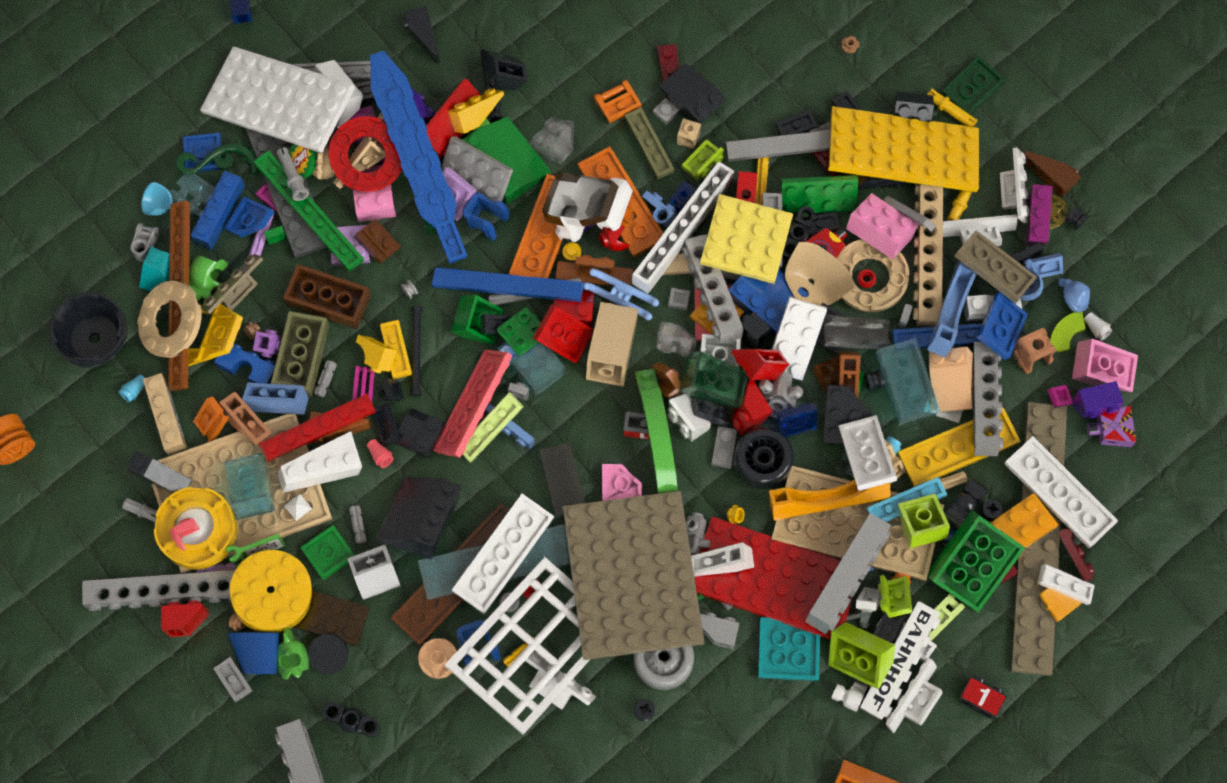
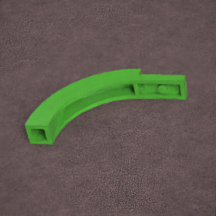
M654 369L635 372V378L648 430L657 493L676 492L678 487L672 445L660 387H658Z

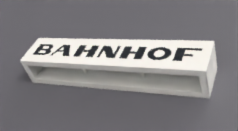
M919 601L917 602L894 644V662L880 688L876 689L871 686L860 706L861 710L879 720L889 716L892 707L889 705L893 699L897 701L902 692L899 688L901 683L908 681L912 673L909 671L912 663L915 665L918 663L922 655L918 652L922 646L926 648L931 639V636L928 635L932 628L935 630L941 620L938 618L939 612Z

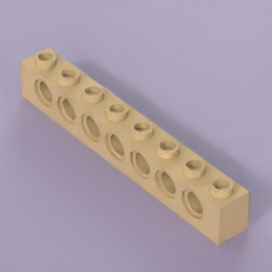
M915 184V195H918V201H915L914 211L923 216L924 214H930L932 219L929 220L934 224L935 228L931 232L918 224L916 229L917 237L914 238V248H917V254L914 255V266H917V272H914L913 282L917 284V290H914L913 301L916 302V308L913 310V320H916V326L935 327L942 307L943 187ZM924 197H931L933 201H927ZM924 232H930L932 236L928 237ZM929 249L932 254H926L924 250ZM929 267L932 272H926L923 268ZM923 285H929L932 290L924 289ZM923 303H929L932 308H925Z

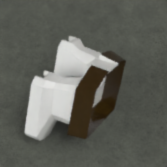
M557 172L542 212L547 222L557 225L555 232L560 240L565 238L576 242L581 238L585 226L597 224L600 229L607 227L611 228L612 231L620 228L633 190L628 182L623 179L611 178L607 180Z

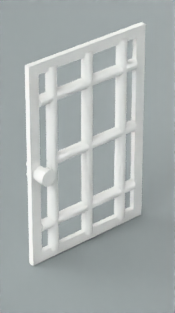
M544 558L444 665L522 735L590 661V659L583 660L582 656L567 674L560 673L557 675V685L539 705L533 701V698L581 646L579 635L557 660L540 645L565 616L579 628L578 617L571 611L576 605L575 594L564 605L548 591L551 585L558 580L574 594L573 581L547 558ZM546 569L551 575L540 584L536 578ZM529 586L533 587L536 591L509 618L505 612ZM543 596L559 612L533 639L516 623ZM498 619L502 621L504 626L478 653L473 646ZM512 630L528 646L501 673L485 657ZM535 650L552 666L531 690L525 694L509 678ZM468 654L473 659L462 670L457 664ZM479 664L497 679L487 691L469 676ZM502 685L520 700L511 712L493 697ZM527 706L533 712L522 723L517 716Z

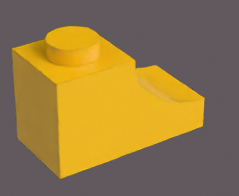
M358 335L356 342L362 347L365 354L364 363L371 367L370 370L377 373L382 371L390 372L397 350L372 337Z

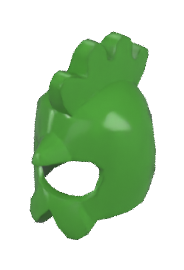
M197 255L189 268V286L196 292L197 301L201 297L206 300L211 296V291L219 287L220 283L216 279L228 265L225 260L220 259L215 262Z
M286 628L283 634L284 641L278 645L277 670L279 675H282V678L285 680L291 674L299 678L302 671L309 670V658L304 644L295 640L292 630Z

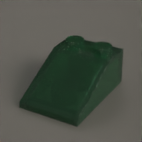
M697 351L687 356L679 391L698 399L740 408L747 375L744 369L702 351Z

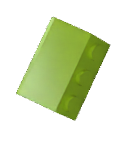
M845 622L831 631L828 665L878 689L894 662L895 645Z

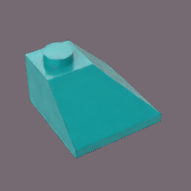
M153 247L150 248L143 263L139 285L141 289L149 292L159 284L170 281V254Z

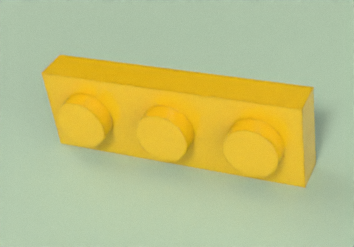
M399 320L380 324L384 343L397 350L391 367L393 379L412 375Z

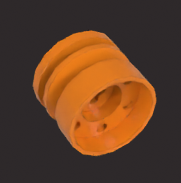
M17 414L0 417V465L20 460L35 447V441L30 437V433L25 430V425Z

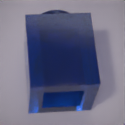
M230 0L234 24L253 21L250 0Z

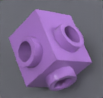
M266 329L265 333L256 331L253 351H259L261 356L272 358L273 354L278 355L283 336L277 335V331Z

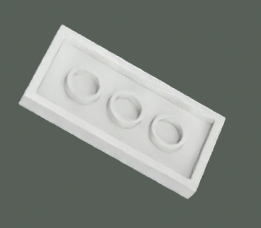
M789 296L771 350H779L786 358L789 366L785 371L790 373L792 378L803 380L827 308Z
M877 415L838 425L858 491L897 481Z

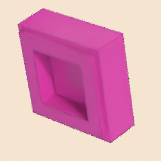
M1067 385L1052 387L1047 390L1054 408L1073 403Z

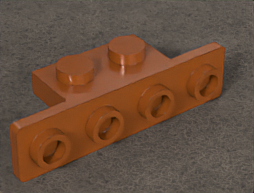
M582 255L581 257L576 256V263L558 261L556 279L558 280L580 278L583 283L589 282L597 285L613 286L595 276H591L589 272L594 268L632 286L633 269L614 267V260L607 257L597 259L589 255Z

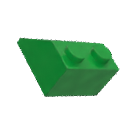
M476 294L461 296L451 332L464 339L494 345L495 335L482 334L481 315H502L503 309Z

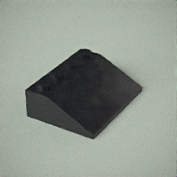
M405 477L376 536V541L432 560L460 499L461 485L445 479Z

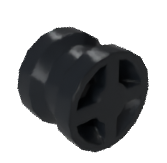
M1076 206L1066 217L1065 221L1073 224V228L1077 230L1089 215L1082 213L1080 208Z
M880 369L876 370L875 373L867 372L864 374L869 392L874 391L875 388H885L884 377Z
M987 500L981 507V517L988 522L994 521L1001 515L1002 505L997 500Z
M640 700L636 704L635 715L637 719L647 722L654 717L655 706L650 700Z

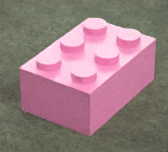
M871 193L851 214L846 229L891 259H894L912 240L918 223Z

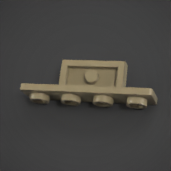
M257 254L248 256L244 264L234 270L226 282L219 285L214 295L209 296L204 301V305L201 307L202 310L210 314L221 302L228 309L233 310L258 285L250 276V273L263 261V258Z

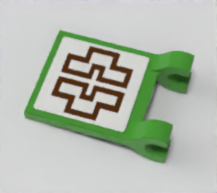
M278 533L241 548L233 545L228 546L226 551L228 553L236 552V554L231 555L232 557L229 558L231 563H235L240 559L241 562L254 553L276 550L286 545Z

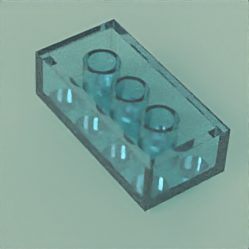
M916 338L878 349L876 356L899 426L937 415L940 409Z

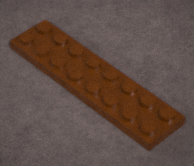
M500 504L391 617L419 646L462 603L463 599L452 592V589L509 512L503 504Z

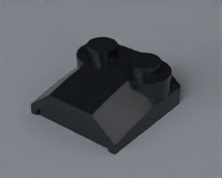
M411 408L398 429L400 439L394 443L429 459L446 423L440 421L435 416H429Z

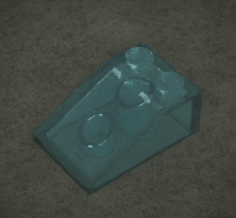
M263 453L224 462L231 505L236 520L275 511Z

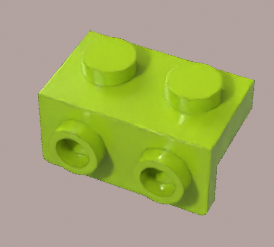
M706 139L682 164V169L699 182L702 177L706 178L714 165L722 162L724 149L722 147L718 149Z
M881 575L880 583L878 584L879 593L882 595V599L879 600L881 610L885 611L889 618L912 613L910 585L907 576L887 581L885 576Z

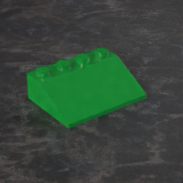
M508 116L477 129L463 139L466 143L513 169L503 198L506 205L545 179L547 174H552L551 170Z
M972 510L933 563L927 577L979 613L1025 547Z

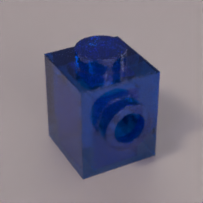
M682 181L671 196L670 205L680 213L697 191V188Z

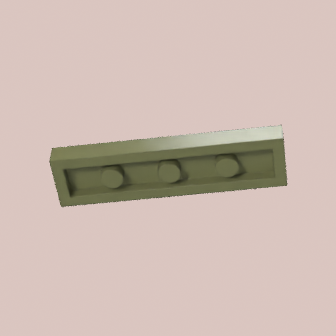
M642 107L625 114V119L657 180L674 173L675 169Z

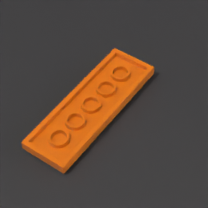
M611 147L579 162L578 168L583 176L607 180L618 178L628 182L633 191L621 225L625 226L620 237L623 242L630 245L628 250L633 258L653 248L664 233Z
M546 175L509 275L549 278L563 239L560 240L555 232L557 225L545 220L542 209L556 176Z

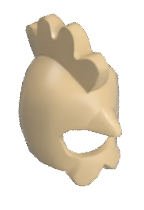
M327 144L322 153L317 152V160H315L314 164L316 167L312 174L318 179H329L334 176L329 163V147Z

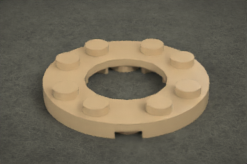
M860 239L848 244L840 253L837 259L848 269L851 276L854 266L865 259L880 261L889 272L887 286L876 293L864 292L854 284V288L841 297L850 307L863 312H880L894 306L903 297L908 286L909 268L901 252L894 259H891Z
M166 281L156 286L144 298L137 320L138 330L144 347L153 355L164 358L176 357L183 349H188L195 340L201 324V305H198L197 294L189 285L178 281ZM169 301H175L181 309L180 325L173 335L162 337L159 335V329L155 324L157 323L156 315L158 310H161L160 307L167 304Z

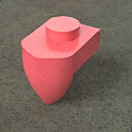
M186 518L181 520L179 525L171 528L169 533L175 544L185 551L186 548L182 538L200 530L194 518Z

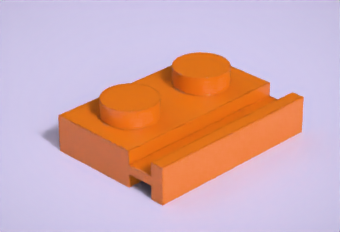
M213 396L205 400L193 420L201 433L209 438L208 442L217 438L229 418L223 414L224 410Z

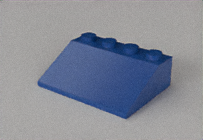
M778 269L775 284L741 275L729 289L733 303L741 308L745 314L751 315L755 311L770 327L769 334L775 338L789 296L795 298L787 284L785 274ZM801 287L798 289V293L802 297H808L809 294Z

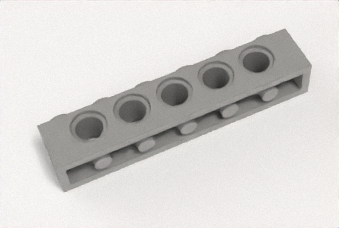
M707 234L685 239L682 253L684 258L688 259L690 274H693L695 277V288L700 290V301L702 305L706 306L707 319L713 324L712 332L714 337H718L719 343L742 338L743 326L721 270L700 264Z
M974 342L972 350L974 354V456H998L999 449H1003V437H999V431L1003 429V420H999V414H1002V402H999V396L1002 395V384H998V378L1001 379L1002 369L998 367V361H1001V357L983 342ZM989 362L991 365H985L983 363ZM988 379L991 383H986L983 380ZM984 397H990L992 400H985ZM989 414L992 418H986L984 415ZM990 432L992 436H986L984 433Z

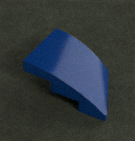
M228 633L243 674H276L278 633Z

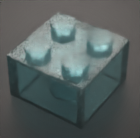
M540 342L524 354L518 355L511 360V368L535 397L566 374L565 366L550 348Z

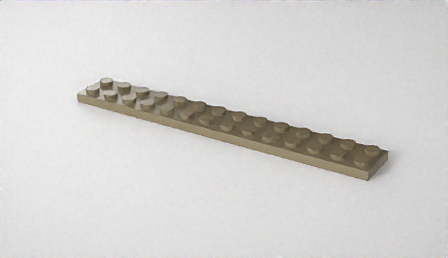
M1028 402L1026 414L1025 443L1033 436L1063 466L1067 406L1054 408V405ZM1023 482L1021 501L1033 494ZM1042 502L1058 523V526L1025 548L1017 559V571L1019 573L1016 575L1011 672L1052 676L1055 619L1050 611L1046 609L1047 606L1039 595L1047 587L1037 584L1041 565L1047 564L1058 569L1061 520Z

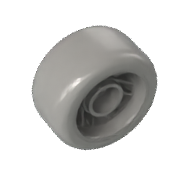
M692 646L634 654V667L637 675L646 685L658 690H669L680 686L688 679L694 665V650ZM661 653H667L670 659L662 662L658 656Z

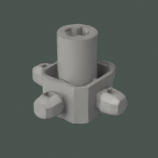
M786 371L782 373L777 381H772V383L768 380H762L759 383V388L773 411L770 414L771 417L780 418L787 416L790 419H794L798 416V410L795 408L796 399L803 395V389L799 386L791 387L792 375Z

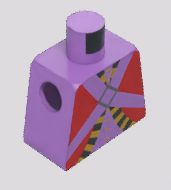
M1131 406L1120 408L1118 412L1108 414V412L1101 413L1096 419L1097 423L1087 424L1088 435H1099V441L1102 445L1132 447L1136 442Z

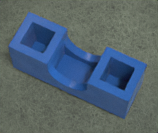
M235 343L230 353L219 356L214 361L217 368L234 376L239 368L250 366L252 367V372L248 378L250 383L271 384L276 363L269 359L265 361L260 359L259 355L252 351L248 353L243 351V348Z

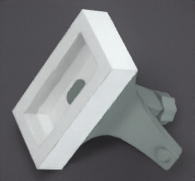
M864 587L856 600V608L859 610L848 614L847 620L861 617L859 621L860 627L868 628V620L872 612L877 610L880 604L879 600L882 599L879 589Z

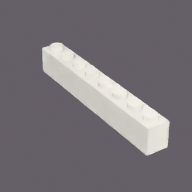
M721 162L716 164L633 273L632 284L647 294L651 291L684 247L685 239L692 237L717 204L719 194L723 195L732 184L734 170Z

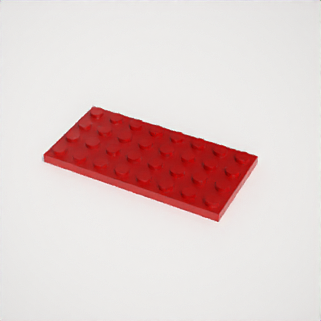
M712 517L704 540H710V547L701 548L700 553L743 542L752 548L754 567L738 572L694 576L697 594L831 640V630L824 634L805 621L841 560L812 550L771 540V536ZM848 597L851 601L844 613H838L841 618L834 629L846 622L853 600L852 597Z

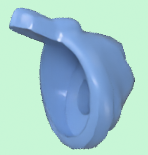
M1029 258L1026 262V268L1037 278L1020 298L1025 301L1036 299L1043 290L1042 278L1038 274L1034 262Z
M1060 278L1058 284L1064 287V298L1069 308L1077 313L1085 311L1089 305L1090 288L1082 282Z

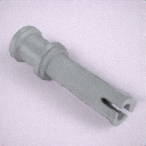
M280 148L277 151V155L288 178L287 186L293 192L292 197L295 201L304 200L309 195L308 189L303 185L304 179L301 175H298L288 148H283L284 155Z

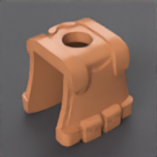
M1041 328L1019 338L1012 353L1015 360L1018 359L1017 363L1023 372L1029 374L1032 372V366L1036 360L1044 358L1049 365L1053 362L1052 356L1057 351L1054 345L1051 344L1045 328ZM1033 341H1035V343H1036L1037 347L1039 348V350H1037V349H1035V348L1033 347V345H1032Z

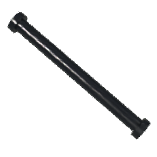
M412 306L413 353L412 390L410 391V396L420 397L422 396V391H420V331L423 307Z

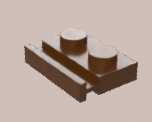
M374 219L354 236L379 265L401 247L377 219Z

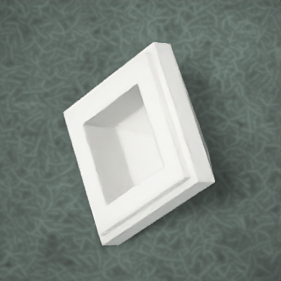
M300 494L284 505L296 521L312 509Z

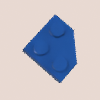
M243 197L224 229L242 238L265 228L274 211Z

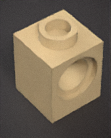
M683 119L677 135V144L695 149L700 135L701 124Z

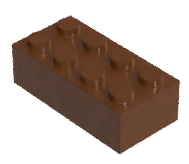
M297 264L283 299L288 307L318 317H324L327 320L358 330L371 298V292L368 287Z

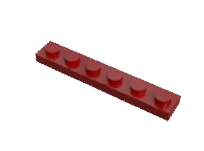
M365 394L259 444L267 461L270 462L372 415L376 411L368 394Z

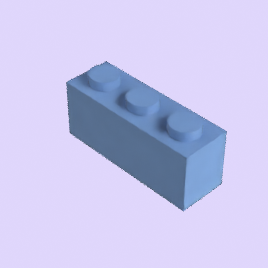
M247 383L242 398L253 412L302 415L305 413L309 400L301 385Z

